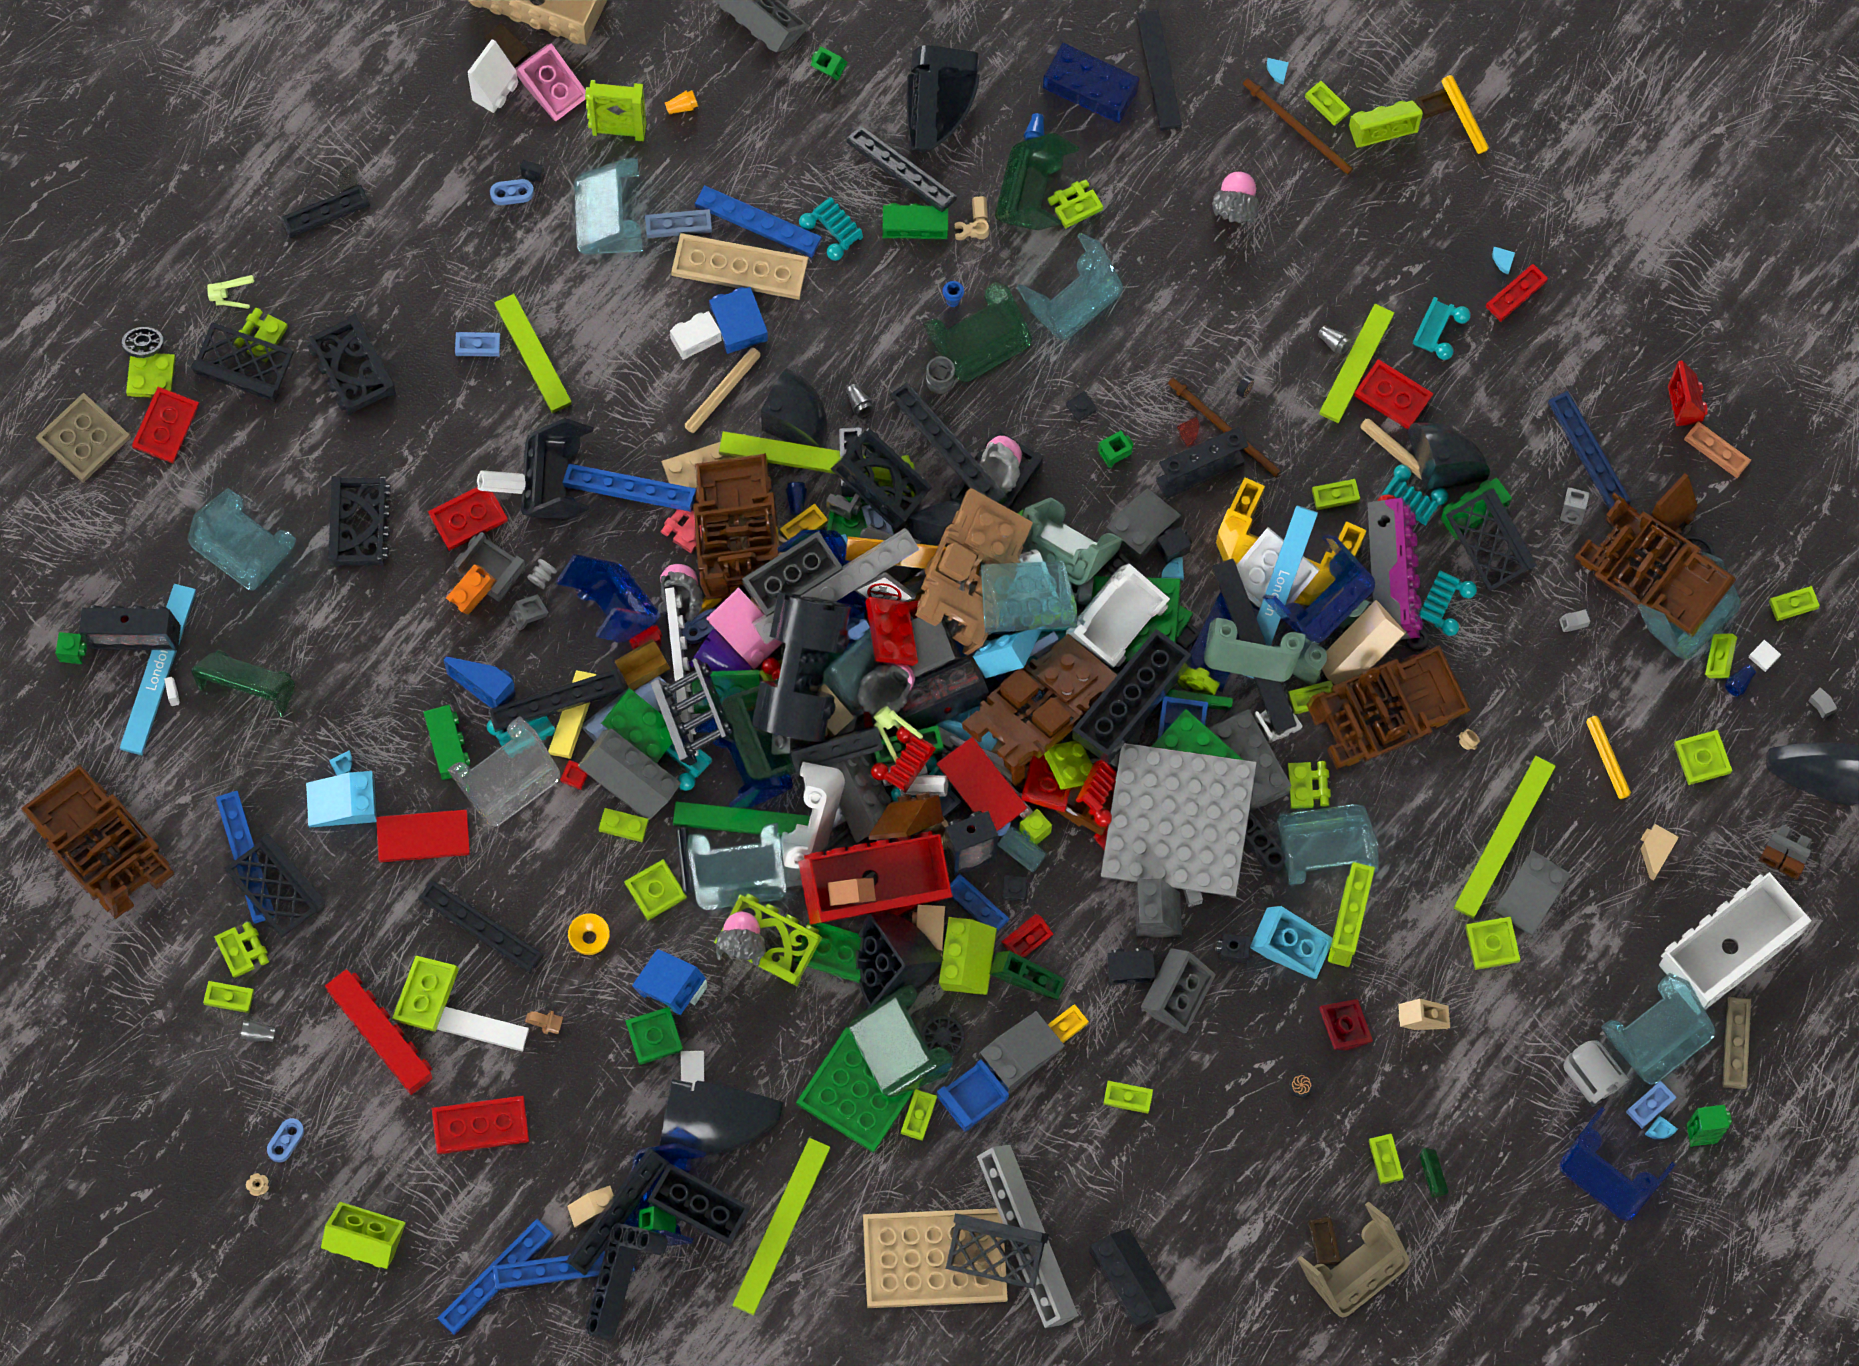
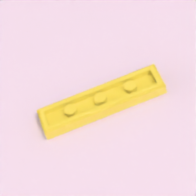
M576 670L573 682L596 676L597 674ZM590 702L562 711L548 751L550 755L571 759Z

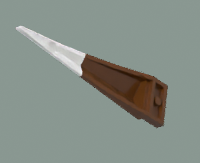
M950 736L948 739L958 747L966 742L954 736ZM982 749L1003 777L1012 782V773L1004 766L1003 759L995 753ZM1024 765L1025 778L1018 785L1022 789H1024L1029 766ZM1083 785L1072 787L1065 812H1057L1079 827L1083 825L1102 835L1106 827L1096 824L1094 815L1088 813L1090 807L1084 801L1080 803L1076 801ZM1108 792L1109 795L1105 798L1106 802L1102 804V809H1107L1111 813L1114 795Z

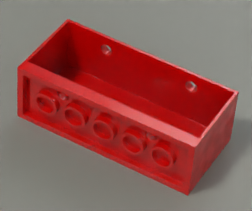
M929 831L913 835L914 839H911L910 835L891 839L892 843H889V839L870 843V847H867V843L848 847V851L845 850V847L826 851V855L823 854V851L804 855L805 860L798 861L810 925L951 898V887L940 834L933 835V832ZM867 870L876 873L877 883L874 885L876 901L830 906L828 883L861 879L863 873Z

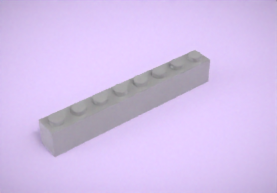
M904 528L842 566V570L808 590L801 597H817L837 601L920 549L909 531ZM774 612L767 617L763 615L752 622L765 644L775 639L770 637Z
M1011 1145L992 1147L978 1155V1161L1003 1224L1045 1233ZM1010 1240L1013 1249L1016 1250L1017 1248L1015 1247L1012 1240ZM1048 1241L1044 1245L1035 1289L1029 1288L1045 1328L1063 1325L1078 1316ZM1018 1242L1019 1246H1022L1023 1244H1025V1243ZM1029 1245L1022 1250L1028 1260L1036 1255L1037 1246ZM1018 1252L1016 1257L1021 1266L1025 1262ZM1028 1267L1022 1269L1026 1282L1029 1283L1031 1272Z

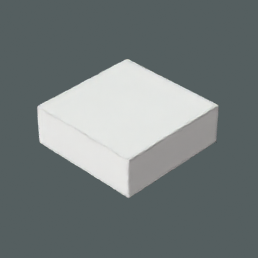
M1764 640L1749 655V658L1766 672L1781 654Z
M164 678L171 706L179 705L180 701L174 678Z

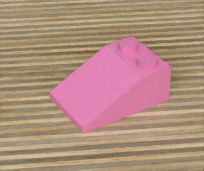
M552 43L544 46L515 68L518 78L554 121L559 120L585 100L586 90Z
M739 588L706 618L753 669L757 668L783 643L776 639L767 644L763 642L752 622L764 614Z

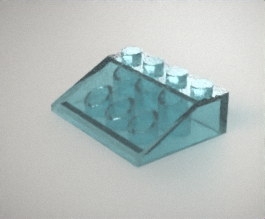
M1064 561L981 565L985 632L1077 627L1076 602Z

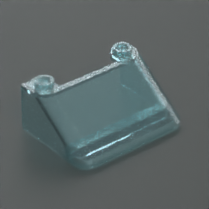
M624 158L582 173L576 177L574 181L577 247L580 252L584 254L642 251L641 228L639 224L633 220L623 221L621 177L639 176L638 158Z
M1353 804L1281 815L1277 819L1281 847L1285 854L1284 863L1289 885L1304 883L1306 871L1351 865L1352 862L1375 867L1374 873L1379 872L1378 842L1364 806Z
M778 823L767 824L762 828L760 843L711 850L709 841L705 836L701 834L688 835V854L696 901L701 908L709 910L735 906L740 894L744 897L750 894L758 898L759 902L779 900L786 894L787 887Z
M1672 973L1666 975L1658 985V991L1663 999L1626 1028L1617 1020H1610L1601 1026L1606 1037L1641 1079L1648 1084L1659 1082L1711 1041L1715 1034L1714 1025L1690 982Z

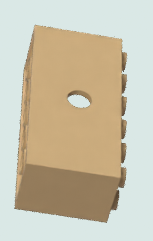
M468 0V2L475 7L490 9L494 14L509 16L513 21L525 22L532 28L544 29L553 36L568 38L572 43L586 45L607 0H545L542 5H534L530 0Z

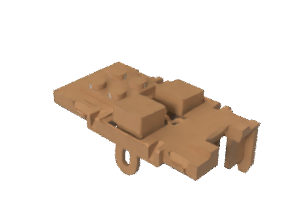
M972 488L966 492L961 507L955 514L953 524H950L945 529L935 556L930 559L926 566V577L921 587L925 593L920 598L917 605L918 610L915 616L934 626L941 622L944 614L948 616L949 621L954 619L958 621L957 625H965L964 628L953 634L952 639L965 645L962 653L966 655L982 647L989 633L988 628L996 625L997 620L995 619L1001 613L1016 576V568L1021 564L1018 559L1023 550L1022 545L1025 543L1033 524L1032 521ZM948 544L946 550L943 551L945 545ZM983 562L987 567L983 569L981 576L975 573L979 563ZM966 580L964 592L959 589L960 584L956 583L957 581ZM969 585H976L975 591L969 595Z

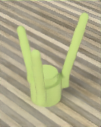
M250 275L226 282L208 284L209 301H215L216 306L226 305L249 309L250 306L248 304L226 301L224 298L228 297L227 288L253 283L254 276Z
M888 706L883 707L874 715V719L877 721L874 726L878 727L895 763L898 757L883 729L884 727L888 730L893 725L897 728L904 726L919 739L923 738L922 734L900 718L894 710L891 711Z

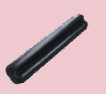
M680 828L676 830L682 888L685 894L695 893V882L689 832L687 828Z

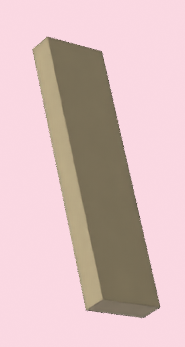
M1727 998L1723 1087L1747 1088L1751 999Z

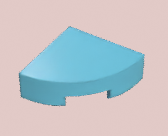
M1268 58L1267 70L1276 82L1284 84L1289 62Z
M1494 247L1492 253L1493 260L1500 271L1509 274L1515 252Z
M1178 557L1169 562L1163 569L1161 578L1183 580V558Z
M350 750L329 760L337 776L350 773L352 768Z
M1659 1115L1645 1135L1653 1139H1665L1672 1136L1678 1129Z

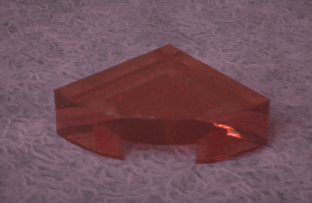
M1197 417L1177 426V430L1187 447L1195 441L1198 435L1199 421Z

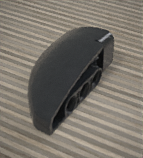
M922 45L912 51L911 72L914 74L907 76V122L910 149L912 151H931L952 135L965 119L973 104L979 85L980 74H977V52L932 45Z
M1801 743L1772 747L1768 750L1766 767L1783 781L1811 795L1848 806H1851L1853 803L1859 804L1858 744Z
M672 1079L659 1149L678 1152L684 1156H710L738 1149L752 1143L777 1125L781 1118L783 1102L755 1093L703 1081H696L694 1091H691L693 1083Z

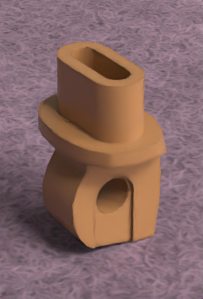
M550 1011L547 1015L530 1012L527 1013L525 1022L542 1027L544 1034H548V1032L558 1034L563 1017L554 1015V1011Z

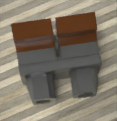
M1782 825L1777 832H1774L1758 861L1777 870L1786 853L1787 855L1779 872L1798 880L1811 853L1809 848L1812 839L1800 835L1796 843L1789 839L1792 830Z

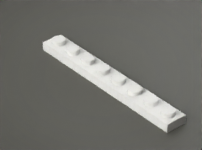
M673 587L665 589L674 677L675 681L686 676V671H689V661L687 657L684 658L687 642L686 637L682 636L681 630L685 628L684 617L679 612V608L683 607L681 594H677ZM691 683L676 691L677 703L689 697L688 692H692ZM694 706L682 711L680 715L682 722L686 723L691 720ZM696 727L687 734L690 742H694L693 734H696ZM696 750L695 756L699 755L698 750Z

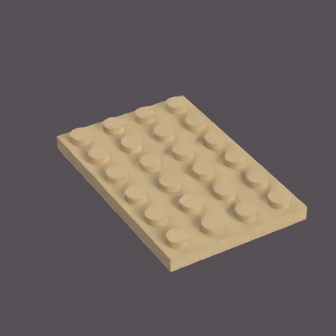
M998 1209L863 1214L867 1308L1007 1302V1283L945 1269L956 1224L953 1222L955 1213L1003 1224ZM961 1229L959 1240L962 1245H965L973 1238L969 1231ZM989 1235L979 1240L984 1250L995 1244ZM976 1243L965 1249L971 1260L981 1254ZM1003 1243V1244H1001L1000 1246L1002 1247L1003 1251L1005 1252V1246H1004V1243ZM998 1248L987 1254L992 1264L1003 1258ZM962 1252L955 1256L953 1266L961 1267L968 1262ZM984 1256L973 1263L978 1272H983L989 1268ZM1003 1262L995 1268L1000 1277L1006 1276V1264ZM968 1266L967 1268H965V1269L972 1270L971 1266Z

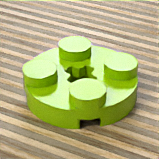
M1190 667L1176 682L1185 690L1188 686L1194 689L1193 693L1215 695L1220 685L1217 681L1208 677L1210 673L1203 668L1194 670Z

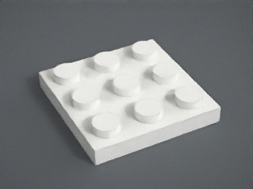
M1269 527L1236 565L1248 598L1259 608L1263 602L1284 542ZM1304 556L1300 562L1282 615L1320 570Z

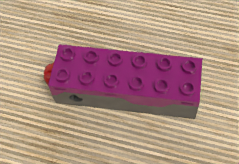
M1382 495L1378 498V501L1368 502L1373 602L1377 600L1406 632L1400 640L1419 638V630H1422L1423 625L1421 616H1418V609H1421V599L1417 595V588H1420L1419 575L1416 574L1419 560L1414 550V546H1417L1418 542L1416 533H1413V525H1416L1415 512L1411 511L1410 505H1407L1403 498H1396L1394 495Z

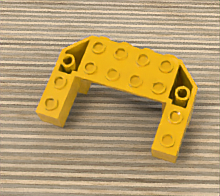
M1244 478L1230 509L1228 508L1216 540L1223 561L1233 558L1236 565L1259 538L1250 534L1252 517L1263 496L1265 486L1248 478ZM1346 522L1332 553L1326 551L1321 564L1308 559L1320 570L1295 599L1294 603L1310 606L1322 602L1326 598L1338 596L1364 541L1367 530Z

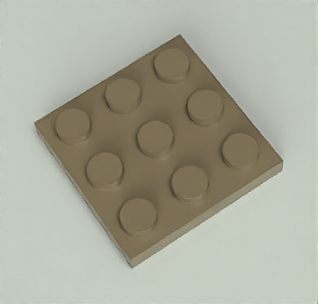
M85 393L81 394L36 437L37 441L83 483L131 438L130 434Z

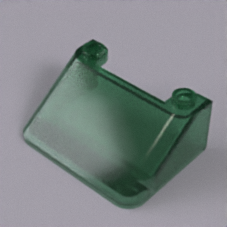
M995 282L987 287L984 298L988 306L948 329L938 319H930L923 323L927 334L942 357H947L953 362L955 376L960 381H971L1025 350L1032 342L1031 333L1009 287Z
M218 650L215 653L211 652L193 666L191 672L199 690L203 691L207 680L243 691L273 701L278 715L282 717L295 687V682L291 679L292 676L287 672L279 671L277 673L228 657V654Z
M760 685L726 697L722 702V707L727 720L734 727L735 744L748 775L754 780H763L796 774L793 764L786 754H772V733L752 726Z
M913 984L898 989L853 1018L849 1025L850 1033L881 1092L887 1097L899 1096L946 1077L953 1063L949 1052L941 1047L928 1051L906 1010V1007L914 1004L917 998V992Z

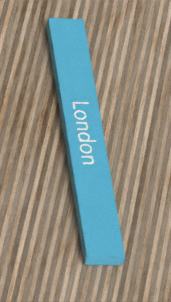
M1298 505L1295 508L1257 616V622L1267 646H1271L1318 514V512Z
M174 584L166 607L171 610L181 625L180 643L196 589ZM152 650L120 745L121 750L143 755L165 688L164 678L169 676L177 651Z

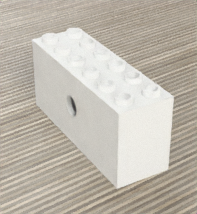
M1770 872L1764 877L1761 874L1757 876L1747 890L1745 888L1739 890L1730 903L1725 901L1716 909L1717 912L1713 914V917L1710 914L1699 922L1700 925L1695 930L1693 928L1689 929L1682 936L1683 938L1678 944L1674 941L1661 955L1663 959L1659 966L1700 1014L1803 934L1811 922V919ZM1727 939L1734 940L1738 945V951L1734 954L1725 953L1722 949V942Z

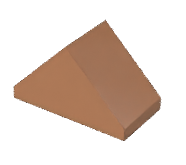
M873 878L828 883L830 906L876 901Z

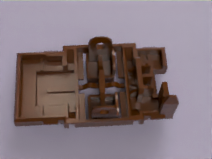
M1440 645L1418 655L1413 654L1406 657L1400 663L1397 658L1378 667L1371 668L1360 675L1332 686L1330 693L1323 691L1313 695L1306 704L1315 726L1326 722L1335 738L1336 745H1331L1327 752L1337 770L1344 766L1349 767L1356 764L1361 759L1367 762L1371 758H1377L1407 745L1426 734H1431L1433 727L1435 729L1448 724L1449 721L1471 711ZM1380 673L1392 698L1397 696L1398 702L1384 705L1388 702L1389 696L1379 678ZM1355 681H1357V682L1353 685V687H1351L1350 684L1353 683V682H1355ZM1402 705L1404 710L1399 711L1405 724L1402 723L1398 714L1389 716L1387 710ZM1375 708L1377 709V710H1375V711H1371V712L1367 713V714H1366L1365 716H1363V717H1362L1361 714H1360L1361 711H1362L1363 713H1365V712H1368V711H1370V710H1372V709H1375ZM1380 714L1382 720L1374 722L1372 728L1370 724L1366 726L1364 721Z
M78 765L21 808L23 814L36 827V831L44 840H48L46 843L47 848L52 850L53 855L84 891L90 894L93 901L98 899L102 907L107 912L110 911L115 920L134 907L133 902L129 898L134 891L147 882L157 890L174 875L169 862L162 854H158L159 846L120 801L113 794L108 796L107 791L100 783H96L81 765ZM111 822H113L104 831H102L104 839L101 841H99V839L91 832L95 828L99 832L107 825H109ZM86 835L96 843L93 848L85 845L73 856L70 855L71 852L86 842L84 839ZM111 846L121 858L116 861L107 850L108 847ZM103 852L113 864L105 866L98 855Z

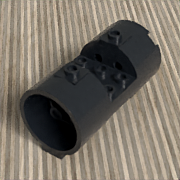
M778 592L770 637L786 643L779 681L760 682L752 726L772 734L794 739L817 742L825 740L828 720L831 719L835 712V697L819 690L824 681L822 671L823 666L828 660V652L843 653L848 646L847 626L851 607H845V604L822 598L801 597L799 594Z

